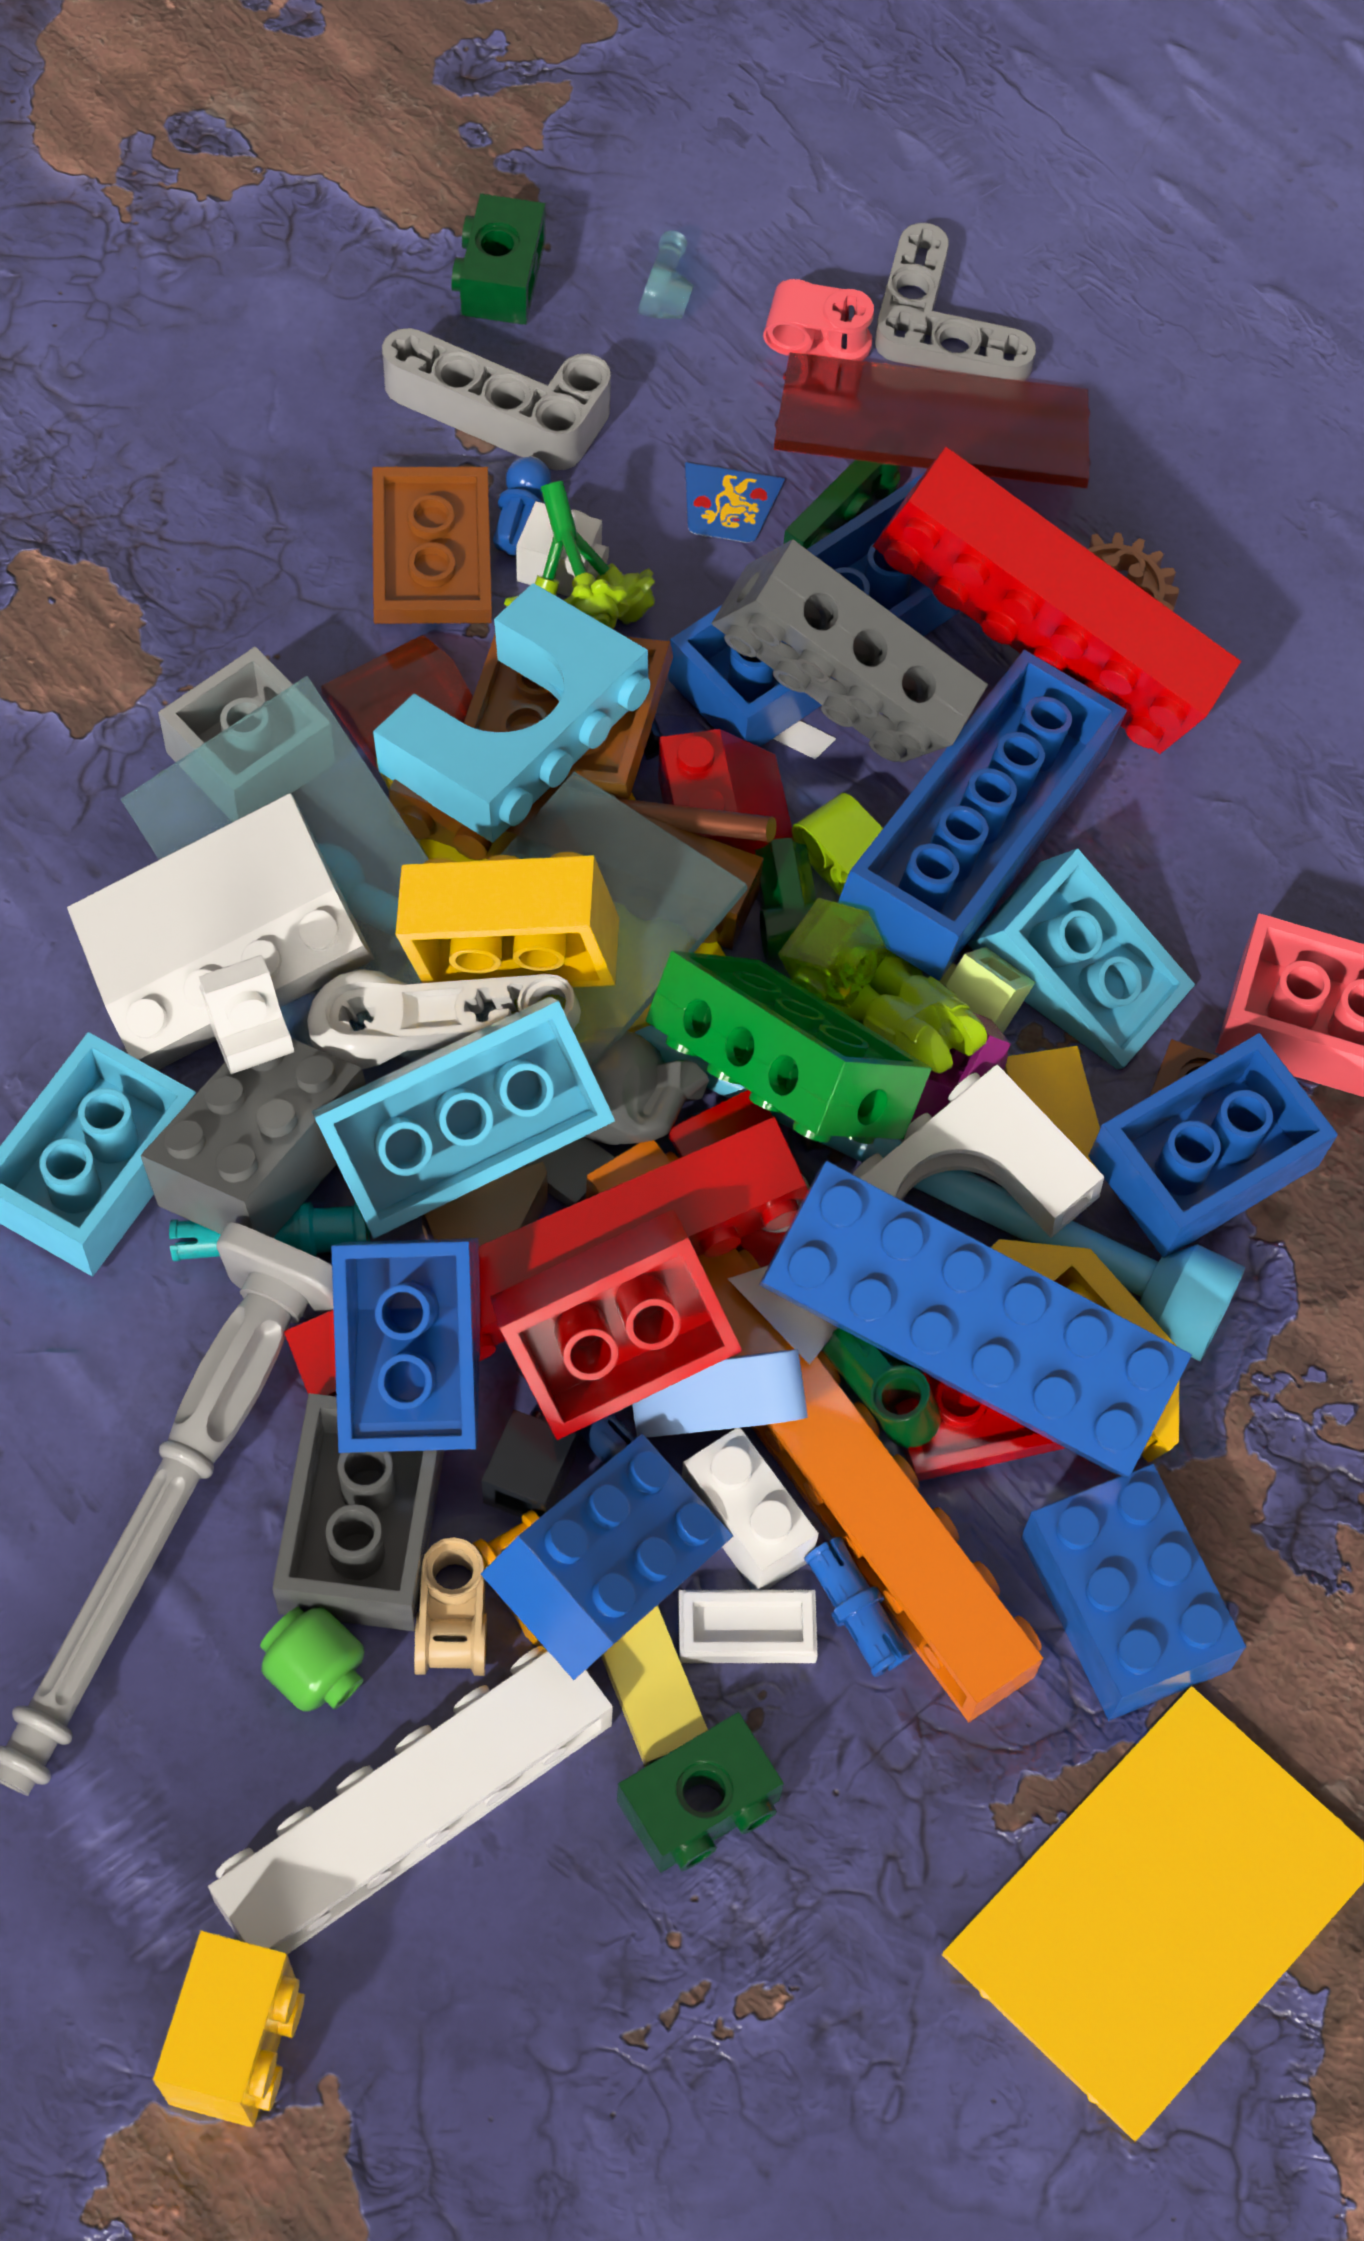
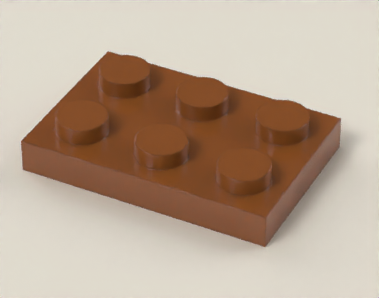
M372 467L374 624L492 623L488 467Z

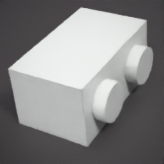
M735 1428L683 1462L682 1479L733 1535L722 1548L753 1590H768L806 1565L804 1558L815 1549L818 1532L741 1428Z

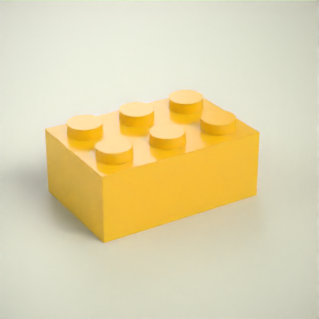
M560 852L552 855L550 858L519 859L510 855H496L490 857L487 861L468 862L433 858L425 861L424 864L402 865L395 935L422 983L551 974L564 978L571 987L615 986L619 915L594 855L583 856L575 852Z

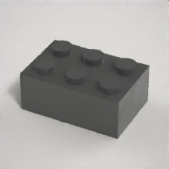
M292 1038L294 1052L234 1074L230 1073L225 1062L140 1155L158 1206L219 1234L223 1232L227 1223L232 1222L274 1238L337 1165L312 1111L365 1086L366 1082L362 1068Z
M309 1393L272 1587L278 1613L286 1615L296 1607H300L304 1612L316 1607H322L329 1611L339 1622L415 1632L416 1616L420 1603L422 1563L424 1555L429 1548L445 1450L338 1453L337 1398L335 1396Z

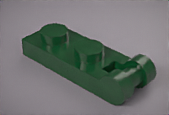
M880 437L873 441L785 529L783 544L793 539L805 549H808L872 507L876 499L883 500L898 490L900 482L899 470L902 467L904 457L902 443L892 437Z

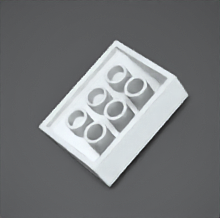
M291 793L67 907L104 1005L128 1054L156 1070H160L217 1040L199 989L201 984L198 976L262 955L269 970L281 1008L324 986L338 975L351 972L375 960Z

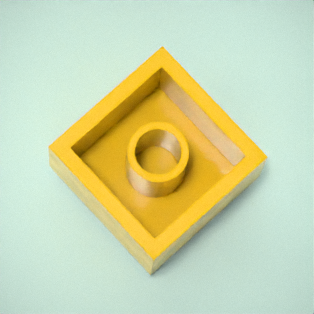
M200 1931L153 2077V2081L169 2105L254 2128L259 2109L271 2111L283 2072V2067L276 2065L277 2049L281 2036L293 2038L305 1999V1994L298 1992L299 1979L295 1978L287 1953Z

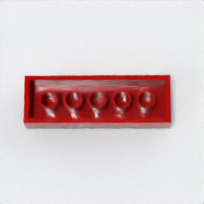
M948 447L942 450L908 493L872 546L884 555L885 560L892 568L903 574H911L933 591L934 596L942 604L962 611L980 624L983 632L995 642L1009 645L1020 654L1024 650L1028 651L1126 709L1127 712L1120 726L1126 730V734L1133 742L1141 747L1153 749L1158 754L1164 752L1207 717L1241 663L1238 658Z

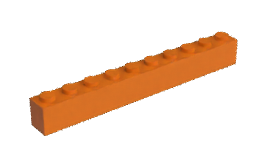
M655 1140L641 1142L587 1174L586 1199L679 1158L671 1151L664 1154ZM734 1248L726 1254L713 1258H707L704 1254L698 1256L742 1349V1352L731 1357L794 1349L728 1280V1278L760 1268L754 1257L747 1250L743 1249L738 1252ZM820 1351L810 1365L799 1354L808 1418L751 1427L832 1538L841 1536L844 1539L846 1548L869 1586H877L885 1599L881 1601L882 1606L969 1723L1035 1677L1043 1660L1042 1655L1039 1653L1042 1649L1041 1642L1032 1626L1019 1615L1013 1618L998 1598L1000 1595L999 1586L988 1568L980 1561L972 1563L957 1544L959 1534L949 1516L939 1507L931 1509L918 1492L919 1481L909 1463L899 1454L891 1456L877 1436H879L880 1431L870 1411L861 1402L852 1404L839 1387L841 1383L839 1373L824 1352Z

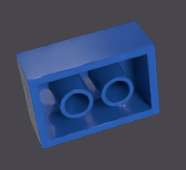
M1258 1033L1103 1123L1088 1157L1104 1176V1179L1160 1255L1165 1258L1317 1168L1338 1134L1266 1040Z
M641 1434L518 1535L481 1575L568 1675L575 1680L723 1547L733 1535L648 1439Z
M1154 1464L1133 1471L1130 1477H1118L1031 1512L1020 1539L1108 1721L1231 1671L1245 1650L1246 1645Z

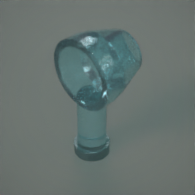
M667 231L662 234L659 241V252L637 311L638 314L655 319H682L694 285L676 270L679 259L685 253L687 247V240L681 233Z

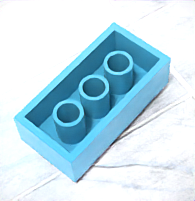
M551 997L543 999L312 1111L373 1238L385 1234L615 1122L559 1001Z

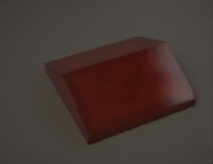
M423 634L321 686L322 694L379 774L380 772L376 766L377 756L373 731L409 697L416 694L462 723L465 721L473 698L453 659Z

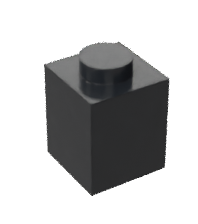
M514 1409L482 1478L483 1503L520 1518L530 1510H533L539 1518L554 1507L576 1458V1433H571L556 1440L543 1412L536 1411L530 1416Z

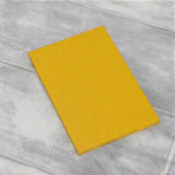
M1191 1686L943 1951L942 1956L980 1992L984 1999H988L1087 2095L1091 2103H1095L1136 2142L1364 1883V1841L1343 1823L1342 1819L1330 1812L1245 1735L1233 1721H1230Z

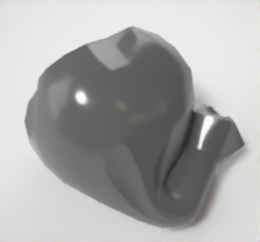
M623 1029L600 1031L580 1047L615 1122L584 1136V1138L597 1143L619 1145L648 1142L664 1137L671 1131L684 1103L703 1097L709 1082L707 1074L696 1063L691 1061L676 1060L665 1063L660 1051L641 1035Z

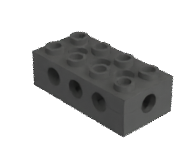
M793 539L746 565L711 623L726 634L724 639L731 648L748 657L756 656L774 669L773 676L779 683L790 690L805 692L822 704L821 710L826 717L841 726L853 727L870 739L869 746L875 753L893 762L900 761L903 763L953 745L988 685Z

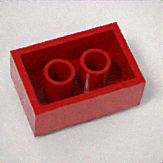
M674 1209L490 1297L499 1328L556 1440L742 1352Z

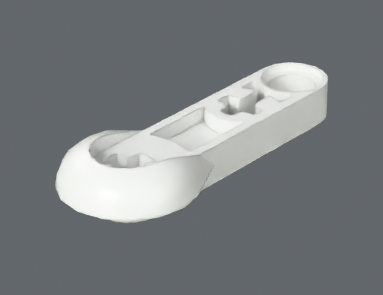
M359 969L340 974L322 987L311 1003L307 1023L310 1041L314 1048L366 1069L380 1065L407 1050L444 1048L512 1015V1011H517L514 1003L515 999H518V1009L521 1011L537 1003L539 999L546 995L555 994L564 997L566 1005L563 1011L572 1030L579 1023L581 1010L573 988L567 980L558 975L540 974L406 984L380 971ZM493 1002L497 1010L490 1011L488 1021L479 1022L475 1014L483 1011L484 1003ZM368 1011L373 1021L370 1023L365 1020L366 1028L354 1031L349 1023L350 1019L357 1022L356 1014Z

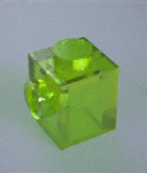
M818 898L778 955L792 981L826 1002L850 1008L864 986L874 977L876 969L888 954V950L868 911Z

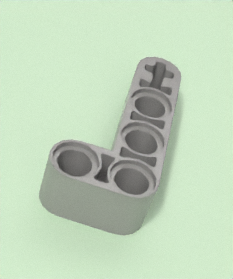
M412 328L399 329L392 332L385 338L382 345L385 391L392 400L520 457H536L552 470H566L575 466L582 459L610 414V368L603 359L595 355L577 354L568 358L547 386Z

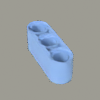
M798 1349L729 1357L632 1404L637 1437L643 1434L646 1438L759 1426L808 1418Z

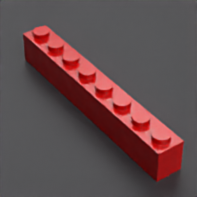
M775 1117L480 1245L481 1313L479 1361L492 1355L496 1350L495 1345L506 1341L499 1328L491 1303V1296L672 1209L675 1210L697 1257L704 1254L707 1258H713L726 1254L741 1243L742 1237L762 1228H765L767 1231H776L789 1226L808 1189ZM331 1310L284 1331L307 1393L336 1397L334 1310Z

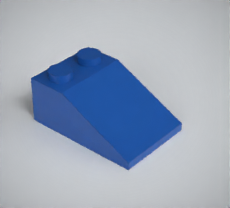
M478 1238L343 1242L332 1245L338 1453L477 1449L481 1313Z

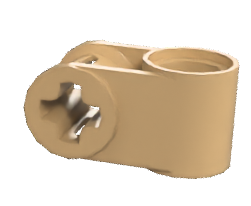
M455 1537L442 1539L433 1544L424 1555L421 1570L420 1612H417L415 1627V1675H426L429 1668L471 1669L474 1676H485L487 1614H484L485 1579L481 1575L484 1571L482 1556L476 1546L467 1540ZM447 1565H462L470 1570L472 1578L466 1585L458 1589L444 1588L435 1580L439 1571Z

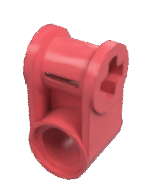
M800 279L785 280L776 287L763 337L766 344L780 354L787 356L800 355L829 360L842 365H853L867 358L872 350V335L867 327L870 326L874 317V305L870 297L864 292L855 289H840L816 285ZM850 305L854 306V316L852 320H849ZM844 334H847L846 349L842 348V338Z

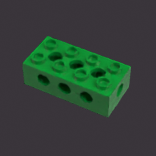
M671 950L645 1020L667 1035L665 1042L669 1047L687 1055L700 1057L709 1063L707 1071L711 1075L729 1083L742 1085L751 1091L749 1099L754 1104L769 1111L784 1113L795 1121L793 1129L796 1132L819 1142H830L832 1136L847 1137L863 1144H873L875 1138L904 1139L932 1069L757 959Z

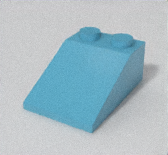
M1078 848L1041 861L967 943L973 951L987 947L1036 983L1024 1001L1117 1070L1124 1068L1195 986V983Z

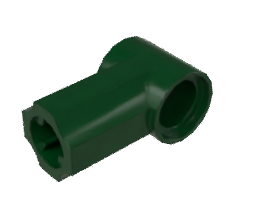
M792 838L774 839L766 846L756 849L755 855L764 858L759 886L762 903L759 918L765 960L774 961L828 955L829 928L827 913L823 900L816 899L807 845L799 844Z
M839 1327L833 1331L830 1341L823 1348L824 1354L879 1420L887 1438L896 1445L906 1448L919 1447L929 1442L938 1432L941 1424V1412L925 1376L916 1368ZM906 1399L920 1400L918 1406L907 1414L897 1415L892 1413L896 1405Z

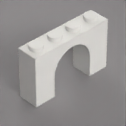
M998 1064L982 1077L978 1073H973L962 1080L948 1097V1100L951 1102L933 1118L929 1113L919 1116L909 1125L904 1139H899L902 1143L884 1158L880 1154L871 1156L852 1174L902 1200L917 1183L936 1173L951 1170L979 1173L1001 1185L1050 1238L1100 1197L1104 1176Z

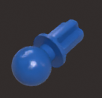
M521 457L510 465L506 473V486L508 490L503 491L498 499L501 514L493 537V543L496 549L505 551L508 555H516L517 543L536 501L542 503L541 499L543 496L540 487L552 481L549 468L536 457Z

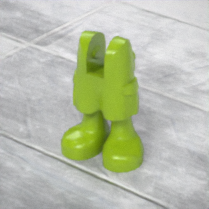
M888 949L873 950L865 955L863 961L864 978L850 968H844L836 973L822 997L830 1005L932 1068L931 1071L939 1074L952 1068L953 1061L950 1049L954 1048L967 1056H971L984 1046L987 1041V1032L984 1025L969 1010L970 1007L960 1001L954 991L949 990L932 976L929 978L923 976L919 968Z

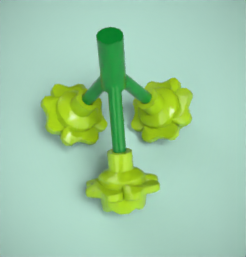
M557 481L541 486L542 496L553 532V539L543 575H537L535 584L556 596L560 581L555 579L564 547L575 578L572 580V594L563 601L611 629L615 627L617 619L628 625L630 622H636L643 617L645 612L654 606L655 603L651 586L655 581L652 578L653 572L648 568L640 574L628 573L623 575L613 563L607 565L577 532L564 482ZM581 555L598 573L596 580L593 574L587 573ZM518 596L505 598L504 604L508 607Z

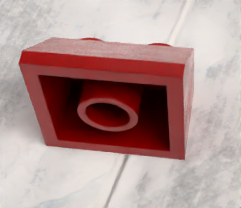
M721 729L660 737L658 780L663 804L771 816L776 821V832L773 840L781 838H792L794 840L776 754ZM695 833L754 855L756 849H760L769 843L767 841Z

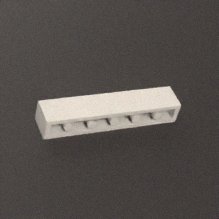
M544 1646L536 1647L522 1656L510 1669L513 1675L490 1691L487 1685H483L464 1696L453 1708L455 1716L434 1730L429 1725H425L406 1736L395 1748L397 1756L374 1771L371 1766H365L348 1776L336 1789V1793L339 1796L315 1812L312 1807H306L290 1816L276 1830L279 1837L257 1853L248 1848L229 1858L216 1871L218 1880L208 1886L213 1900L240 1941L289 1954L611 1727L613 1706L586 1670L573 1680Z

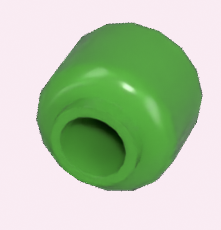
M300 1607L292 1609L274 1625L260 1644V1647L266 1652L261 1664L262 1673L289 1701L302 1711L310 1712L321 1707L326 1702L336 1710L355 1693L364 1680L356 1672L365 1654L364 1646L329 1611L322 1607H316L306 1612Z

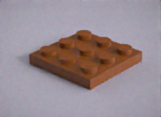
M494 635L464 724L488 732L517 731L543 720L555 709L559 701L542 686L498 661L496 635ZM627 637L648 650V678L650 680L648 695L639 708L634 711H628L611 727L609 734L600 746L595 749L590 748L572 765L567 777L560 784L561 786L587 795L621 799L630 798L672 663L673 653L670 641Z

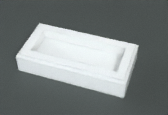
M679 1590L678 1624L679 1660L681 1663H816L815 1590Z

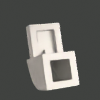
M262 955L198 976L201 984L199 989L213 1032L231 1074L294 1052L291 1036L283 1019L272 979Z

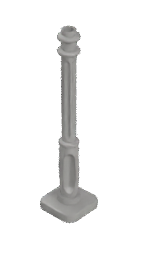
M232 1222L226 1224L217 1241V1250L228 1277L237 1287L241 1288L240 1294L244 1299L230 1315L199 1364L180 1404L168 1441H164L159 1447V1455L162 1461L28 1706L19 1705L13 1709V1719L18 1725L7 1745H0L1 1784L29 1796L34 1784L45 1785L51 1780V1773L45 1767L57 1744L66 1745L72 1741V1731L67 1725L198 1481L209 1478L213 1474V1464L232 1441L260 1396L286 1337L284 1331L288 1330L290 1323H298L301 1317L311 1320L333 1310L331 1264L246 1226Z

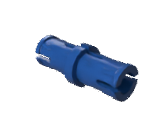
M841 1536L835 1537L830 1541L831 1546H828L826 1542L808 1553L804 1560L811 1567L835 1608L834 1612L831 1613L835 1623L839 1627L846 1626L871 1668L870 1672L873 1677H878L886 1672L885 1668H888L889 1671L896 1668L911 1657L912 1653L909 1648H906L882 1608L881 1601L885 1598L877 1586H869L846 1548L844 1539Z

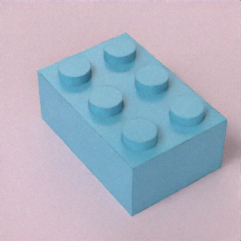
M88 1032L0 1146V1224L93 1277L154 1195L140 1155L196 1095V1092Z

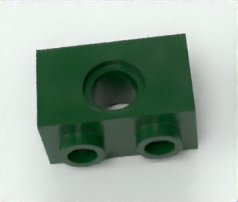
M480 193L475 216L466 215L463 224L462 249H466L465 257L455 258L452 271L451 288L452 291L460 292L461 316L527 325L546 242V203Z
M737 1712L619 1782L617 1803L659 1872L662 1873L675 1864L679 1866L681 1871H685L701 1863L716 1851L717 1846L714 1840L736 1827L741 1834L749 1833L770 1820L777 1813L774 1804L780 1800L784 1783L740 1713ZM707 1785L714 1788L720 1794L723 1803L711 1812H699L687 1804L684 1794L693 1786Z

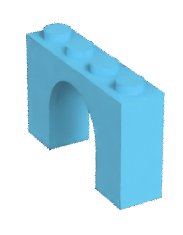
M534 583L494 619L498 661L542 686L558 699V705L547 717L530 727L517 731H482L460 722L418 695L413 694L373 731L380 773L393 781L396 779L434 807L492 843L510 826L520 824L529 813L532 804L550 787L560 785L567 777L572 765L590 748L595 749L600 746L609 734L611 727L628 711H634L641 706L650 689L647 649Z

